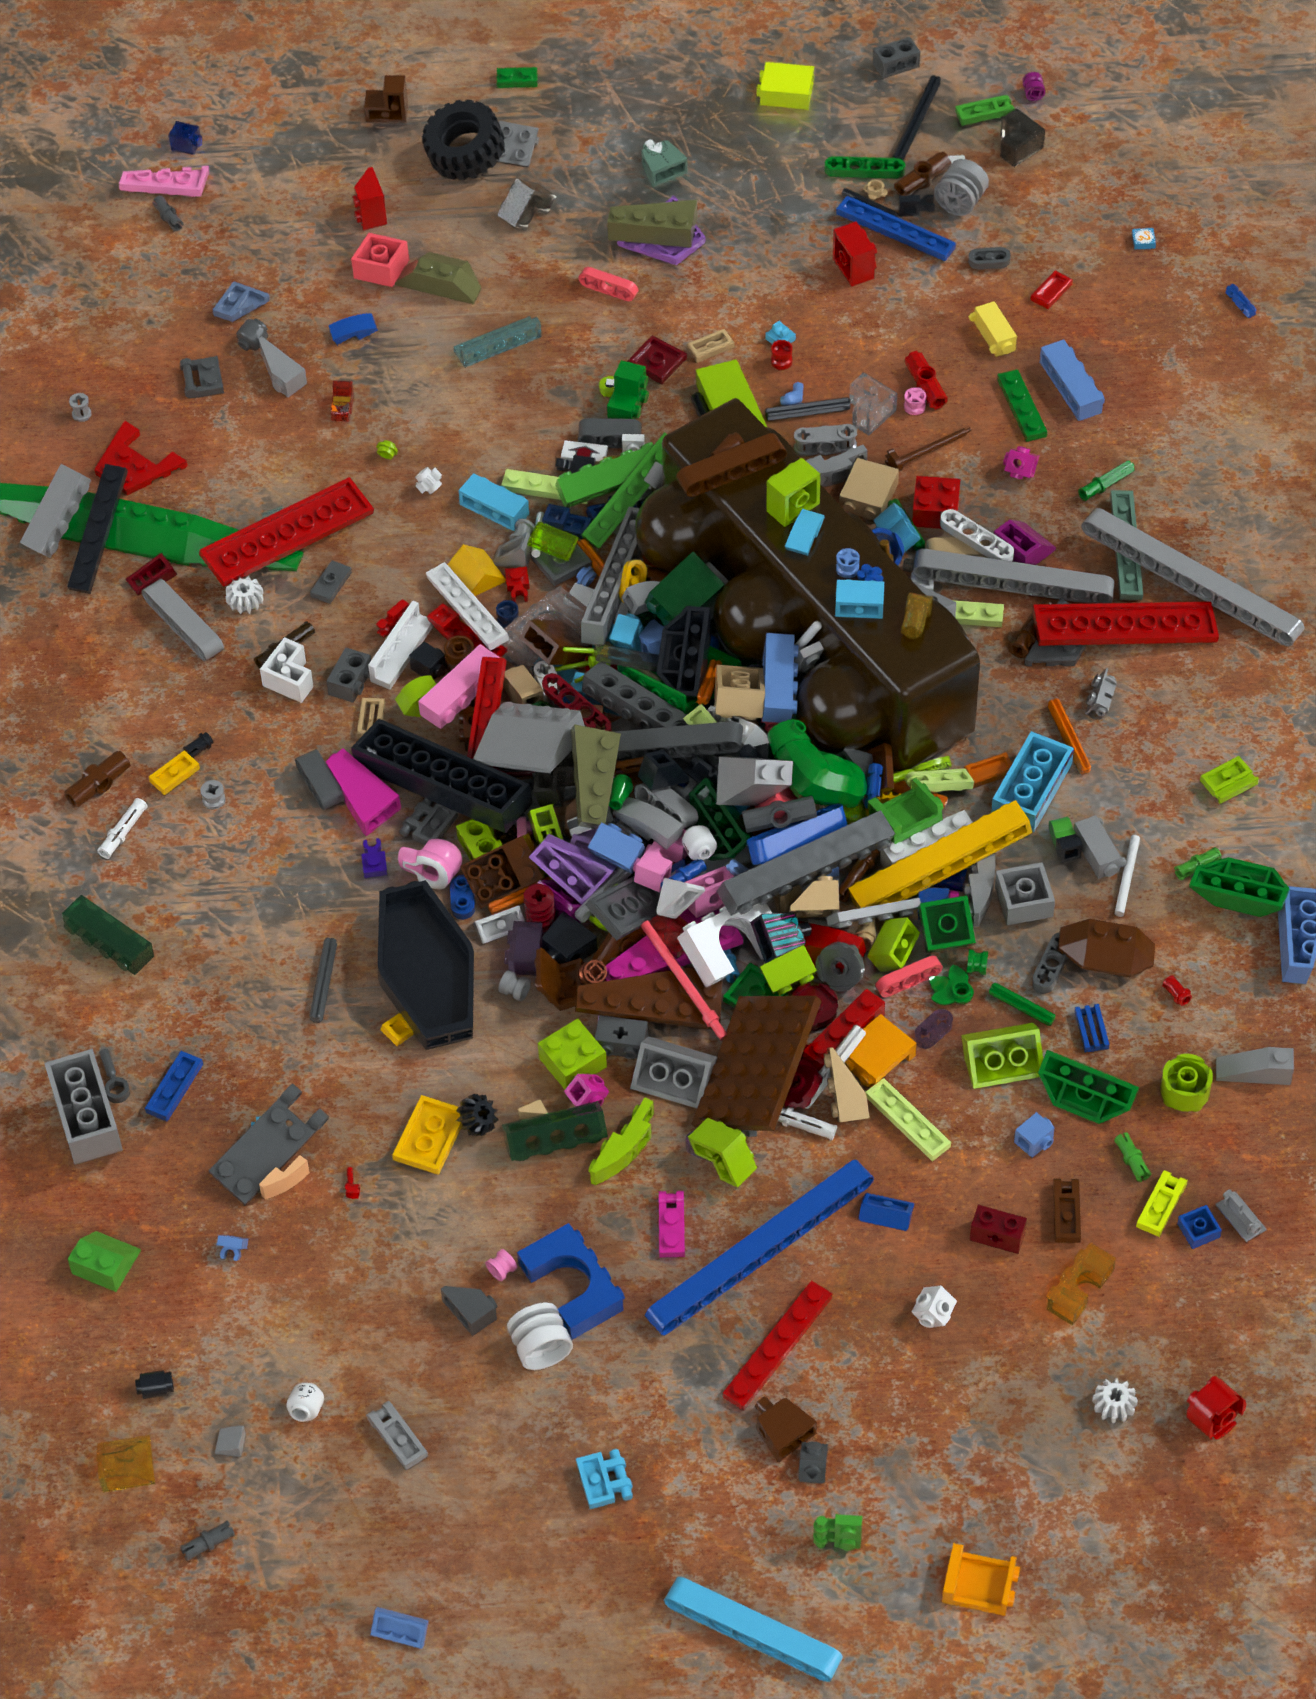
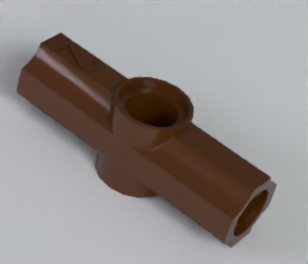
M942 151L927 161L916 162L914 170L894 183V189L899 196H908L919 188H928L932 183V179L950 167L951 160Z
M116 751L99 765L91 764L84 770L82 778L64 791L65 797L72 806L79 807L96 793L103 794L107 792L112 786L113 780L131 767L130 761L121 751Z

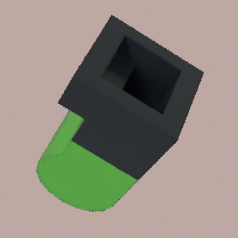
M1067 816L1049 821L1050 836L1060 863L1081 858L1083 844L1080 837H1077L1075 830H1073L1070 818ZM1074 849L1073 853L1065 854L1066 851Z

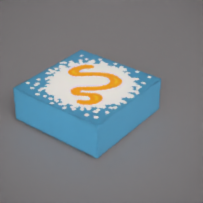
M1153 228L1132 229L1134 250L1153 249L1156 247Z

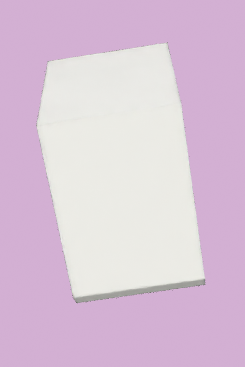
M664 878L656 912L660 916L676 919L705 892V889L702 886Z

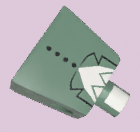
M647 140L643 144L644 149L641 151L642 166L653 187L687 173V157L669 141L664 140L655 144L653 140Z

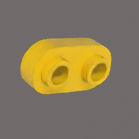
M635 559L625 563L619 589V597L622 602V596L626 588L637 583L646 582L647 567L643 561ZM632 568L635 571L634 575L631 573Z

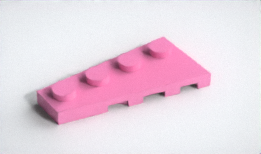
M201 166V170H191V167H182L183 171L173 172L170 171V168H166L157 173H152L151 170L124 171L119 182L120 191L201 197L209 175V166Z

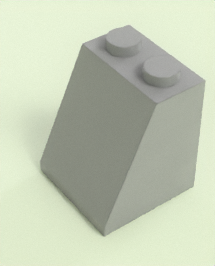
M719 757L716 805H759L792 785L793 761Z

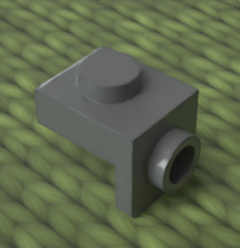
M815 1441L809 1443L802 1442L799 1464L800 1482L825 1483L828 1444H821Z

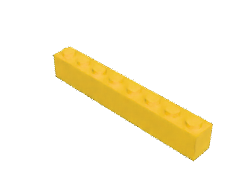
M1016 800L1009 804H1004L996 811L983 815L977 821L967 826H962L958 831L940 838L937 842L919 849L916 853L904 859L898 860L895 864L884 870L877 871L865 880L856 882L848 888L852 902L859 909L906 900L1032 833L1030 820Z

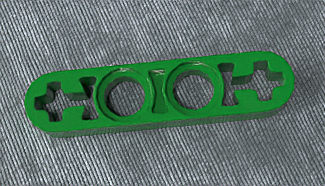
M832 156L825 160V173L830 177L899 179L905 175L906 165L903 160L898 158ZM852 165H857V166H859L860 168H859V169H851L850 166H852ZM879 166L880 169L872 170L870 167Z

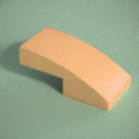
M299 1155L284 1172L275 1167L259 1184L261 1196L264 1199L272 1198L298 1184L310 1173L308 1161Z

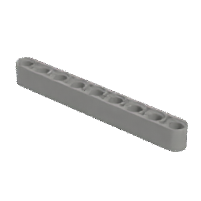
M920 549L915 553L913 574L920 579L1053 599L1063 598L1067 601L1087 604L1112 603L1114 580L1106 575L931 549Z

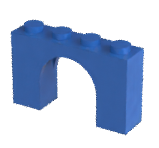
M569 1223L517 1252L518 1265L531 1283L556 1269L565 1267L580 1270L590 1280L589 1287L582 1295L558 1308L559 1316L563 1320V1327L567 1329L571 1340L624 1311L623 1300L625 1296L619 1286L614 1287L610 1281L611 1276L607 1269L599 1266L594 1251L591 1248H586L583 1236L579 1230L576 1229L574 1231Z

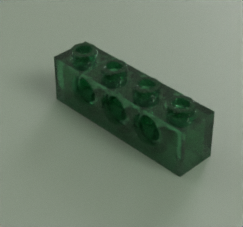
M598 1101L502 1125L506 1149L511 1161H524L530 1156L538 1154L548 1155L553 1153L554 1150L562 1148L573 1149L579 1144L587 1142L597 1143L603 1138L608 1137L603 1109ZM584 1124L581 1130H574L577 1125ZM560 1130L558 1135L550 1136L553 1131ZM536 1136L534 1141L526 1142L529 1137Z

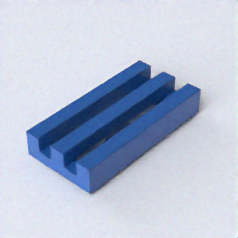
M1094 1004V1007L1091 1008L1089 1005L1084 1006L1083 1009H1080V1006L1075 1007L1074 1012L1084 1051L1092 1052L1109 1049L1110 1044L1099 1004ZM1092 1014H1095L1102 1044H1099ZM1082 1015L1087 1017L1094 1045L1090 1046Z

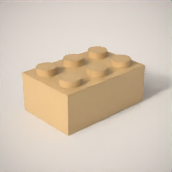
M717 665L714 686L715 714L723 718H732L733 716H743L747 720L762 718L765 698L763 668Z

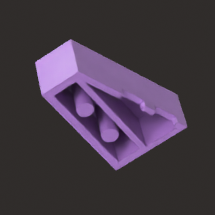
M548 834L529 856L533 862L581 905L617 867L551 834Z

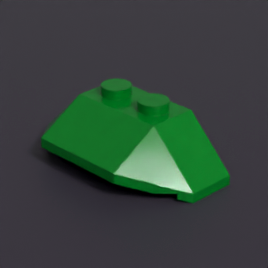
M1230 857L1216 860L1206 865H1197L1189 884L1192 890L1216 907L1257 917H1263L1282 910L1289 893V887L1275 868Z
M1050 1050L1046 1051L1038 1071L1054 1106L1098 1124L1130 1111L1140 1088L1119 1077Z

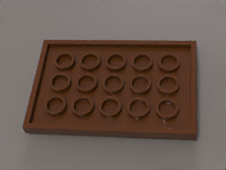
M739 996L726 1030L727 1035L721 1043L717 1054L718 1058L712 1068V1074L704 1089V1095L701 1097L692 1125L697 1128L707 1118H710L716 1122L721 1121L734 1130L774 1131L821 1000L817 996Z

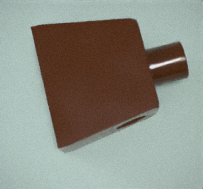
M765 1396L755 1404V1408L761 1414L757 1418V1430L778 1463L799 1448L802 1442H807L817 1434V1422L787 1398H782L773 1405Z

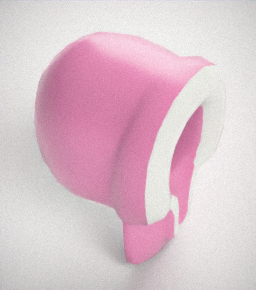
M430 839L422 850L401 847L398 853V863L403 870L417 875L419 882L426 880L432 889L440 890L447 887L451 879L460 871L462 855L459 848L453 843L443 839Z

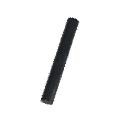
M844 188L842 191V195L845 197L850 196L893 216L898 217L899 215L898 212L848 188Z

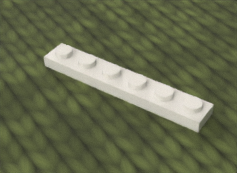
M445 562L426 572L428 580L490 651L510 640L508 633Z

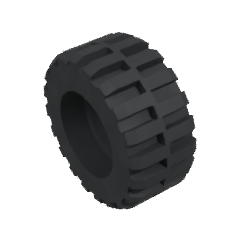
M466 99L464 102L456 100L453 104L449 102L444 105V108L437 109L435 115L430 116L428 119V124H425L422 135L423 147L432 167L440 175L447 176L448 179L456 180V178L459 180H466V178L474 179L481 173L482 175L487 173L488 168H493L496 165V160H499L502 155L505 138L492 109L484 105V103L479 101L474 103L473 100ZM467 133H477L476 137L469 143L459 147H450V144L457 137Z

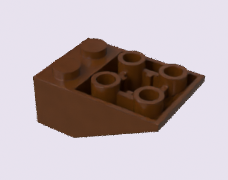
M529 833L460 866L480 909L488 906V903L494 900L502 899L549 876L529 858L535 849Z

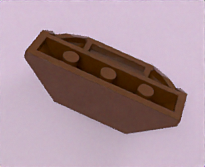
M1086 919L1060 928L1058 950L1062 954L1064 953L1081 969L1130 978L1147 968L1153 967L1155 944L1137 927Z

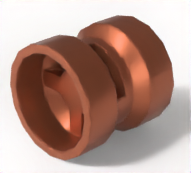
M599 960L588 961L579 967L578 979L583 985L602 982L607 976L606 966Z

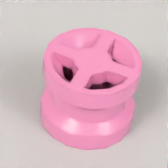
M916 387L908 389L904 395V410L910 415L922 414L926 408V393L924 390Z
M504 1249L498 1251L494 1259L490 1258L485 1262L489 1272L501 1282L506 1278L508 1272H514L517 1269L515 1260Z

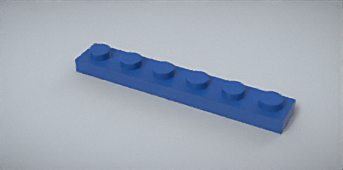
M846 196L836 208L837 215L853 222L856 221L864 227L942 261H946L956 249V242L850 196Z

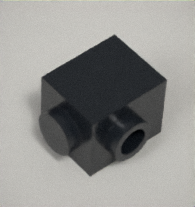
M425 641L409 655L411 670L420 676L430 675L434 680L440 677L446 669L445 654L439 648H434Z

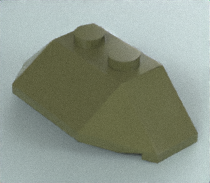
M428 252L406 265L395 282L396 286L470 304L475 303L481 291V286L468 261Z

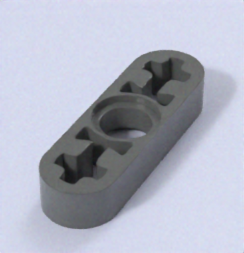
M1059 932L1052 936L1033 975L1032 986L1036 992L1046 994L1053 990L1068 959L1064 953L1062 954L1057 951ZM1056 959L1059 965L1051 967L1046 964V961ZM1045 973L1048 974V980L1041 984L1040 981L1044 979Z

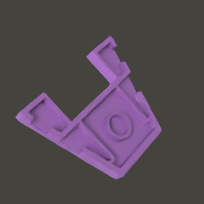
M673 196L666 202L678 201V199ZM696 225L691 248L617 241V245L678 265L705 244V236Z

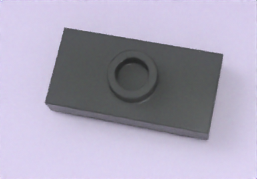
M332 560L310 591L311 597L331 604L351 575V567Z

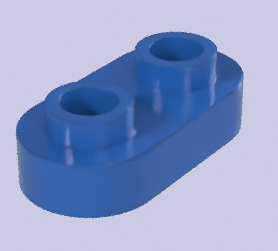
M458 875L450 882L451 912L454 917L462 920L468 919L474 914L475 896L465 876Z

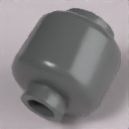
M258 319L246 320L236 333L239 340L238 345L246 351L249 349L257 351L260 348L258 338L261 336L265 339L268 338L267 326Z

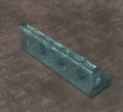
M529 316L456 345L453 349L466 368L542 337L541 322L537 317L531 318Z

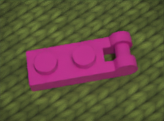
M659 1191L660 1258L685 1257L684 1191H676V1193ZM666 1203H676V1208H667Z

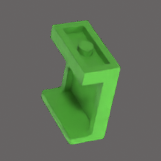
M917 778L911 780L912 789L883 804L876 797L868 801L869 815L881 810L895 832L894 837L891 839L894 844L902 842L943 820L942 801L930 792L928 786L925 783L922 784Z

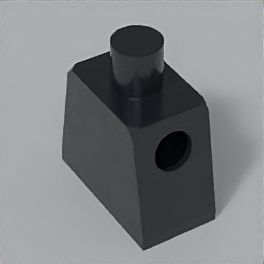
M563 911L542 937V948L558 964L579 958L584 960L598 950L597 936Z

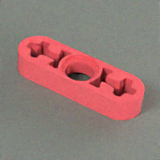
M585 267L578 277L583 286L625 301H632L638 293V287L632 281L592 267Z
M929 956L881 977L876 982L875 987L881 997L886 998L927 981L930 976H937L942 971L943 966L936 956Z

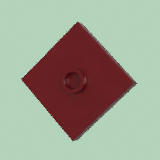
M652 335L627 362L646 366V376L662 385L687 359V353Z

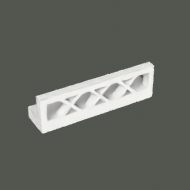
M411 602L368 664L370 682L391 689L410 662L409 655L423 643L433 628L427 617L420 614L418 602Z

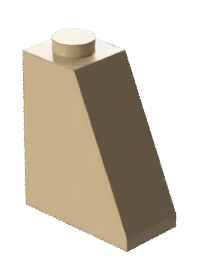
M524 665L505 671L503 687L511 702L532 705L539 700L544 701L541 686Z

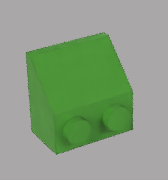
M95 1231L78 1241L68 1258V1263L73 1275L117 1292L141 1250Z

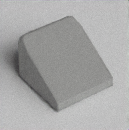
M239 1425L220 1429L215 1454L241 1457L246 1436L245 1427Z

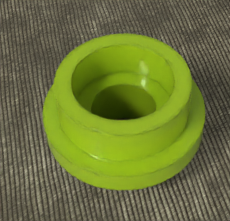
M388 440L378 442L376 446L378 449L377 454L385 459H393L397 455L398 449L393 442Z

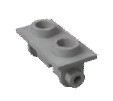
M1108 668L1100 675L1096 674L1092 680L1091 686L1093 690L1086 699L1088 706L1085 714L1087 715L1093 710L1098 716L1102 717L1109 711L1112 701L1110 698L1114 694L1117 682L1114 676H1107Z
M1227 1190L1223 1194L1225 1199L1216 1203V1207L1245 1242L1267 1230L1235 1191Z

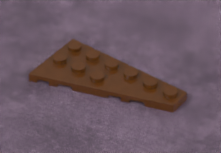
M694 967L682 968L708 1007L716 1012L721 1024L722 980L706 988ZM671 970L580 985L576 989L575 1012L713 1030L711 1027H707L702 1019L703 1015Z

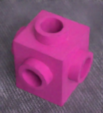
M1018 446L1017 449H1010V452H1006L1003 465H1006L1004 471L1010 472L1009 476L1017 479H1022L1023 476L1028 478L1034 477L1039 455L1030 453L1029 448Z
M577 1074L564 1090L577 1109L596 1110L603 1104L604 1098L609 1093L603 1079L596 1074Z

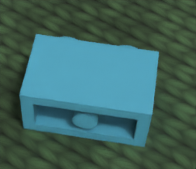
M850 579L837 580L835 617L883 619L884 582Z

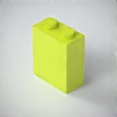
M766 62L764 70H760L759 82L761 84L757 85L756 95L760 97V105L808 110L814 83V66Z

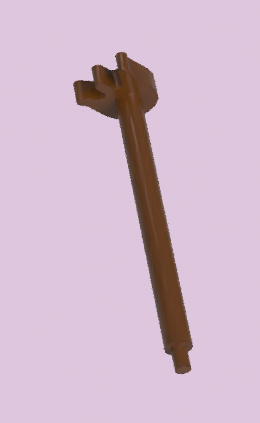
M971 428L958 430L902 457H899L892 448L885 455L887 458L885 463L889 467L902 471L903 464L966 436L968 432H971Z

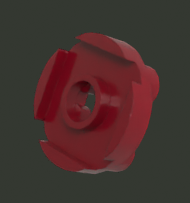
M806 983L795 989L791 995L817 996L821 1000L811 1031H817L829 1025L838 1014L837 995L825 984L819 983V986Z
M806 1060L799 1061L784 1106L804 1109L810 1105L811 1099L823 1081V1077L818 1069Z

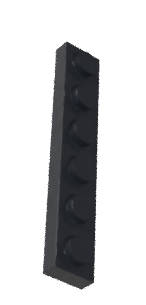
M105 464L67 586L69 590L91 594L128 473L125 467Z

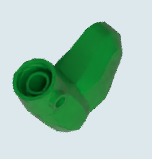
M794 719L786 720L769 730L767 738L774 758L777 760L793 761L792 785L789 788L798 799L813 796L814 803L824 806L842 804L843 807L856 808L862 802L867 790V783L862 769L857 764L837 755L819 751L810 743L811 740L805 733L806 727L803 722Z

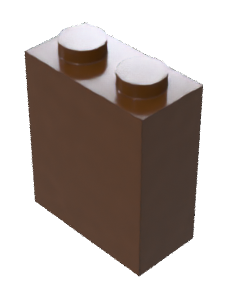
M529 619L519 637L522 642L548 665H567L583 662L588 654L564 652V647H592L591 644L581 643V636L563 620Z

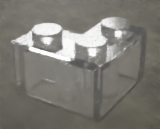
M864 372L850 384L849 399L850 403L855 405L852 413V425L865 434L870 435L897 411V393Z

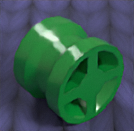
M969 949L967 973L979 972L981 975H986L988 951L977 953L975 950Z

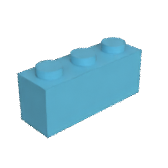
M474 473L458 490L461 506L512 531H515V524L518 519H526L529 515V502L524 496L517 495L505 487L492 483L487 478L480 477Z

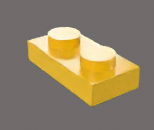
M182 751L151 774L149 782L163 795H166L200 769L199 763L186 751Z

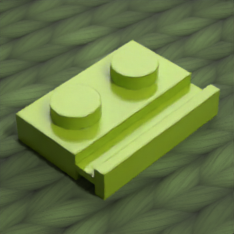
M1237 756L1201 775L1200 782L1213 797L1218 799V803L1222 804L1258 785L1259 778L1255 777L1248 765L1240 756Z

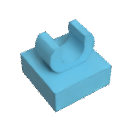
M778 321L772 325L771 330L766 332L765 339L771 344L777 340H786L792 343L796 340V334L781 323V321Z

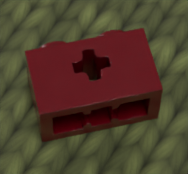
M978 1204L971 1224L970 1241L1019 1254L1026 1232L1027 1218Z

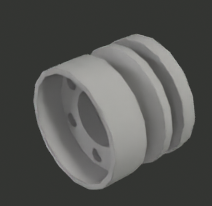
M967 159L955 160L934 188L936 201L944 210L956 216L970 214L989 186L988 176L982 167Z

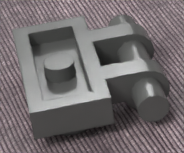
M425 798L414 807L415 811L410 817H406L399 832L401 835L407 836L410 831H414L412 834L413 840L426 845L430 839H441L458 818V812L438 803L431 807L433 801ZM421 817H425L422 822L419 821Z

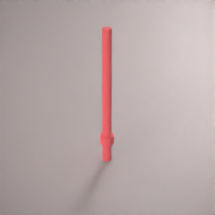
M643 922L641 928L703 1015L702 1019L707 1027H711L720 1041H722L727 1033L719 1022L720 1018L714 1010L708 1007L650 922Z

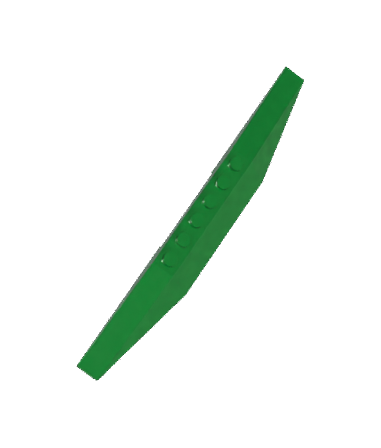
M0 483V514L6 517L7 515L13 516L23 524L26 522L30 523L48 486ZM87 492L83 495L78 511L73 514L68 530L61 539L81 543L96 493ZM119 499L105 548L152 559L162 553L167 561L186 566H190V563H201L202 566L208 567L199 555L200 549L239 530L197 515ZM298 550L265 567H268V570L297 571L304 553Z

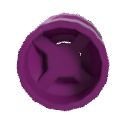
M1038 72L1027 73L1022 79L1026 98L1030 101H1038L1046 93L1042 75Z

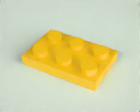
M421 1095L392 1154L393 1160L439 1175L462 1127V1122L456 1121L460 1117L456 1112L458 1106Z

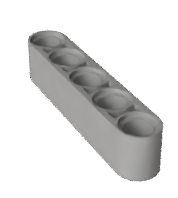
M159 579L142 590V595L147 604L203 661L224 650V645L219 636L163 579Z

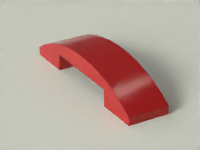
M444 603L427 615L429 622L447 640L451 637L462 635L468 637L473 642L474 649L480 644L487 648L472 629L459 620V614ZM502 645L491 650L500 658L508 652L507 648Z

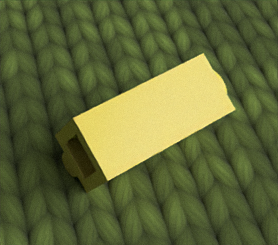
M995 301L975 307V312L969 315V319L975 323L988 343L990 352L998 357L1016 351L1017 335Z

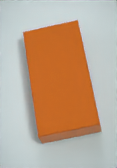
M1005 752L966 765L963 769H966L973 778V788L1005 778L1013 763Z

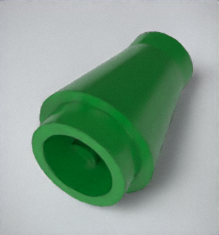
M619 774L613 778L609 800L610 808L614 810L622 808L633 790L630 777Z

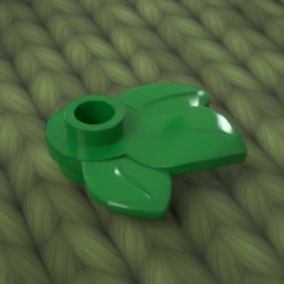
M952 965L949 969L948 977L930 976V986L936 992L931 997V1000L939 1005H950L952 1003L966 1004L970 1002L974 996V990L968 983V974L962 968Z

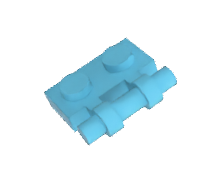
M618 1449L611 1450L609 1452L611 1459L605 1461L601 1452L576 1458L577 1468L590 1509L615 1503V1492H620L624 1501L633 1498L631 1491L633 1488L630 1478H627L625 1472V1459L621 1457ZM607 1472H615L617 1480L610 1482Z

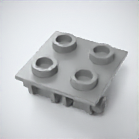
M499 121L504 134L505 145L500 159L496 161L529 167L534 146L539 143V137H537L539 128Z

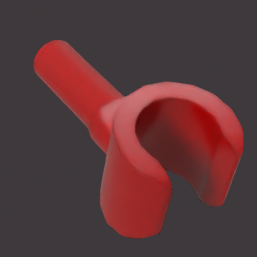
M348 1167L346 1169L347 1183L345 1184L346 1198L359 1199L360 1184H354L353 1168Z

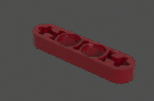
M550 673L544 676L542 679L543 692L561 709L568 708L578 711L587 709L591 712V715L583 718L585 727L597 729L596 724L600 727L605 725L606 731H612L609 719L560 675ZM548 683H557L558 690L554 686L549 687ZM566 695L575 697L574 702L569 704L564 703L562 699Z

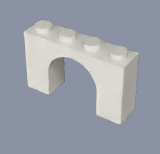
M758 903L747 913L741 915L738 912L732 916L724 906L720 909L721 913L715 915L714 912H711L701 918V923L696 924L693 921L682 928L684 932L677 939L706 988L725 979L735 971L719 942V931L722 926H733L744 932L760 959H763L750 922L760 914L772 913L767 903L764 905Z

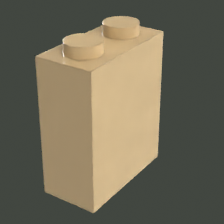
M857 458L840 493L839 505L845 511L874 520L887 509L888 502L892 499L898 485L899 469Z

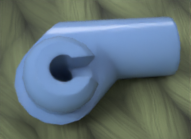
M800 382L794 383L793 391L786 393L785 396L780 398L781 405L801 403L804 385Z

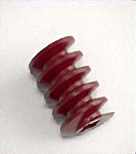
M536 883L529 886L524 892L526 925L532 933L544 934L556 921L554 894L544 884Z

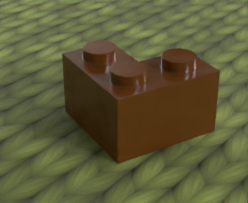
M385 75L383 90H366L364 104L366 122H407L408 98L405 75Z

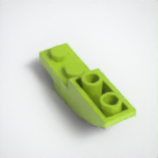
M644 1098L640 1105L637 1104L632 1112V1120L629 1125H624L621 1134L613 1132L609 1140H604L599 1157L593 1159L589 1166L591 1184H600L618 1174L645 1148L652 1137L651 1124L649 1122L654 1115V1101Z

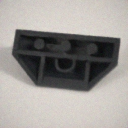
M686 606L662 631L657 675L667 686L685 694L686 697L697 698L707 670L711 642L710 608Z

